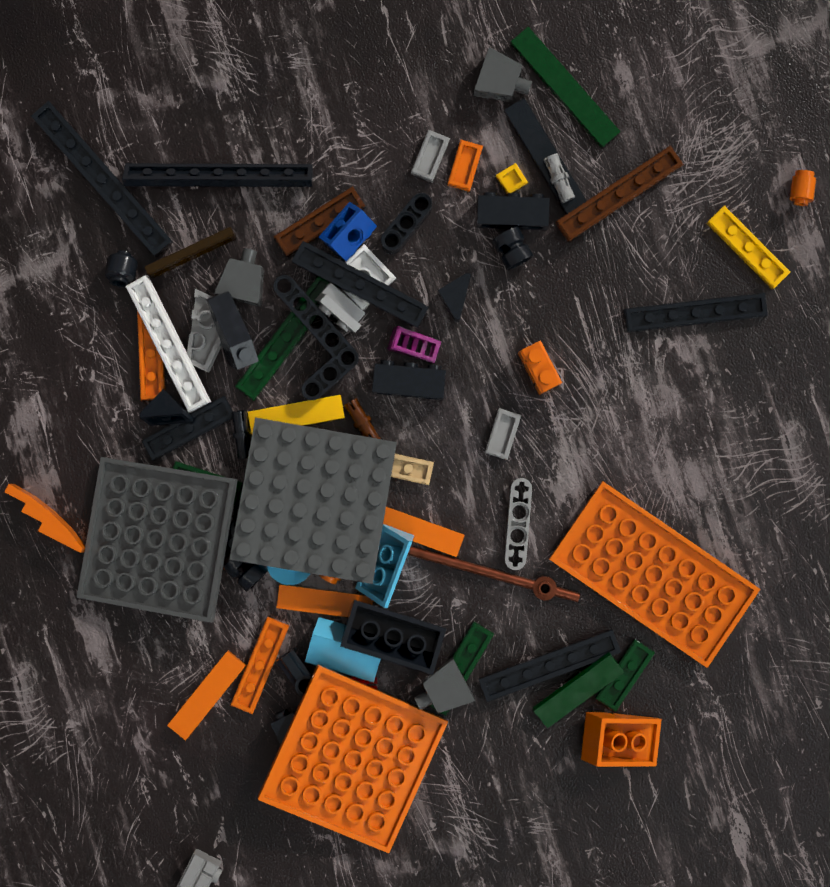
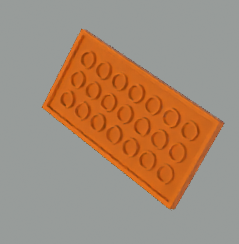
M604 481L600 483L549 558L550 561L706 668H708L760 591V588Z

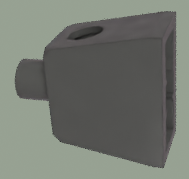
M489 47L474 89V96L511 102L514 91L528 95L532 81L520 77L522 70L520 63Z
M243 248L241 260L232 258L228 260L215 290L216 295L229 291L234 301L261 307L264 268L254 264L257 251Z
M454 658L449 659L436 669L433 675L427 676L422 681L426 691L414 697L420 710L433 704L438 713L475 701Z

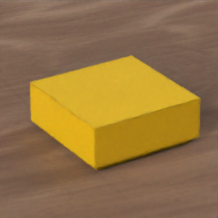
M516 163L496 175L506 194L514 193L528 184Z

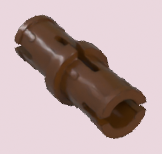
M357 398L351 401L353 406L349 402L344 405L355 422L353 424L355 429L358 428L362 436L370 437L371 435L372 438L381 439L370 422L372 419L365 414Z

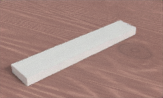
M145 275L128 284L126 288L188 413L210 403L211 400L149 276Z

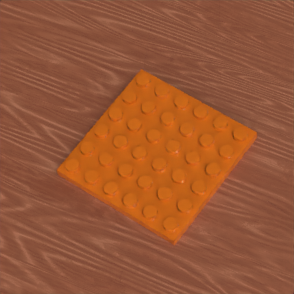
M317 664L257 799L386 853H390L448 724V720L426 710H420L419 707Z

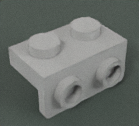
M329 283L315 299L320 304L318 308L326 316L332 315L338 320L336 324L346 333L348 330L356 333L362 326L358 322L365 315V312L337 287Z

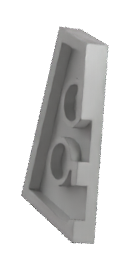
M195 289L194 310H192L191 318L193 320L191 333L189 334L187 354L193 366L209 373L222 344L206 300L213 296Z

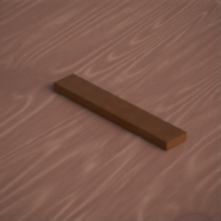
M670 145L556 221L555 224L566 240L570 242L681 168L684 164Z

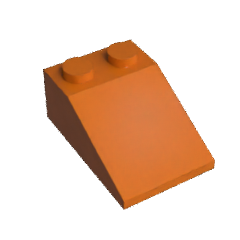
M586 712L581 760L596 767L656 766L662 719L607 712Z

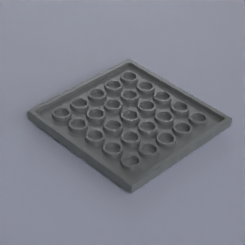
M255 417L229 560L373 584L397 442Z
M101 457L77 598L204 622H214L238 479Z

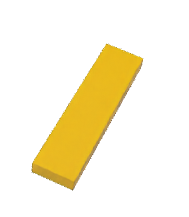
M725 206L706 223L771 289H774L790 273Z
M341 395L248 412L251 434L253 433L255 417L302 426L345 418Z

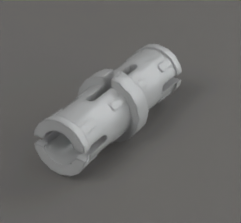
M558 153L546 157L544 162L551 176L550 182L552 185L554 184L560 202L565 203L574 199L575 195L568 181L569 175L564 171Z

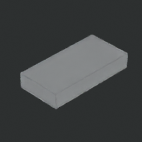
M428 129L411 175L433 183L450 138Z
M501 408L498 409L485 454L508 460L520 422V414Z

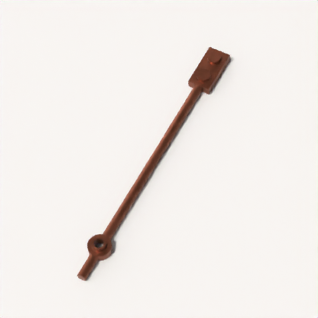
M413 546L410 547L408 555L531 589L534 595L541 600H550L557 596L578 602L580 598V593L557 587L555 581L547 576L531 580ZM543 584H548L549 586L547 593L541 591Z

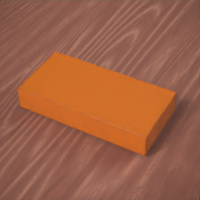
M460 140L447 186L470 192L483 149L482 145Z

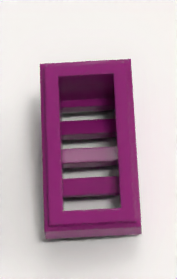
M396 326L392 331L387 349L435 364L441 341ZM400 334L404 335L401 346H398ZM411 337L413 338V341L409 350L406 349L409 338ZM420 340L422 341L420 351L418 353L415 351ZM430 343L432 345L429 351V355L426 356L424 354L427 348V344Z

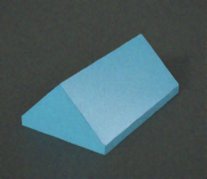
M383 524L373 584L357 582L355 589L383 608H388L414 535Z
M319 617L311 637L305 663L315 666L319 664L332 671L374 683L381 659L340 647L345 624Z

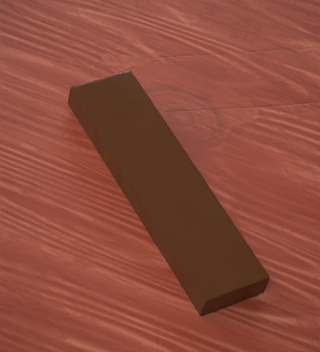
M353 186L273 236L286 257L295 253L302 241L309 244L317 239L349 202L362 210L366 208Z

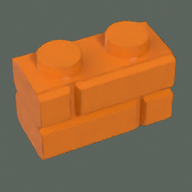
M541 340L519 351L518 355L532 383H535V388L539 395L562 384Z

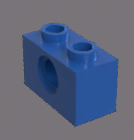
M349 202L322 232L319 238L334 254L347 261L355 254L360 245L370 237L377 225L362 209Z

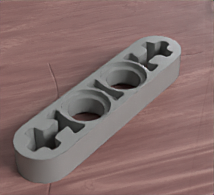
M524 478L514 480L510 487L504 560L506 566L512 570L523 568L527 558L532 485ZM520 482H524V486L528 487V490L523 492L522 499L527 498V504L524 502L513 503V497L517 499L519 497V492L515 490V486H518ZM517 505L523 506L526 510V515L522 519H516L513 516V508ZM515 529H520L524 533V538L519 543L513 542L510 537L511 532ZM510 544L516 547L523 546V551L518 549V557L522 558V561L518 562L517 566H513V563L509 561V557L514 555V549L509 550Z

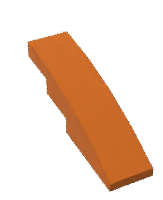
M8 484L5 493L25 503L21 512L42 522L38 530L39 532L80 553L85 551L84 542L59 514L16 484Z

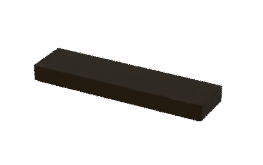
M230 226L145 266V269L150 277L155 278L236 240L237 237Z

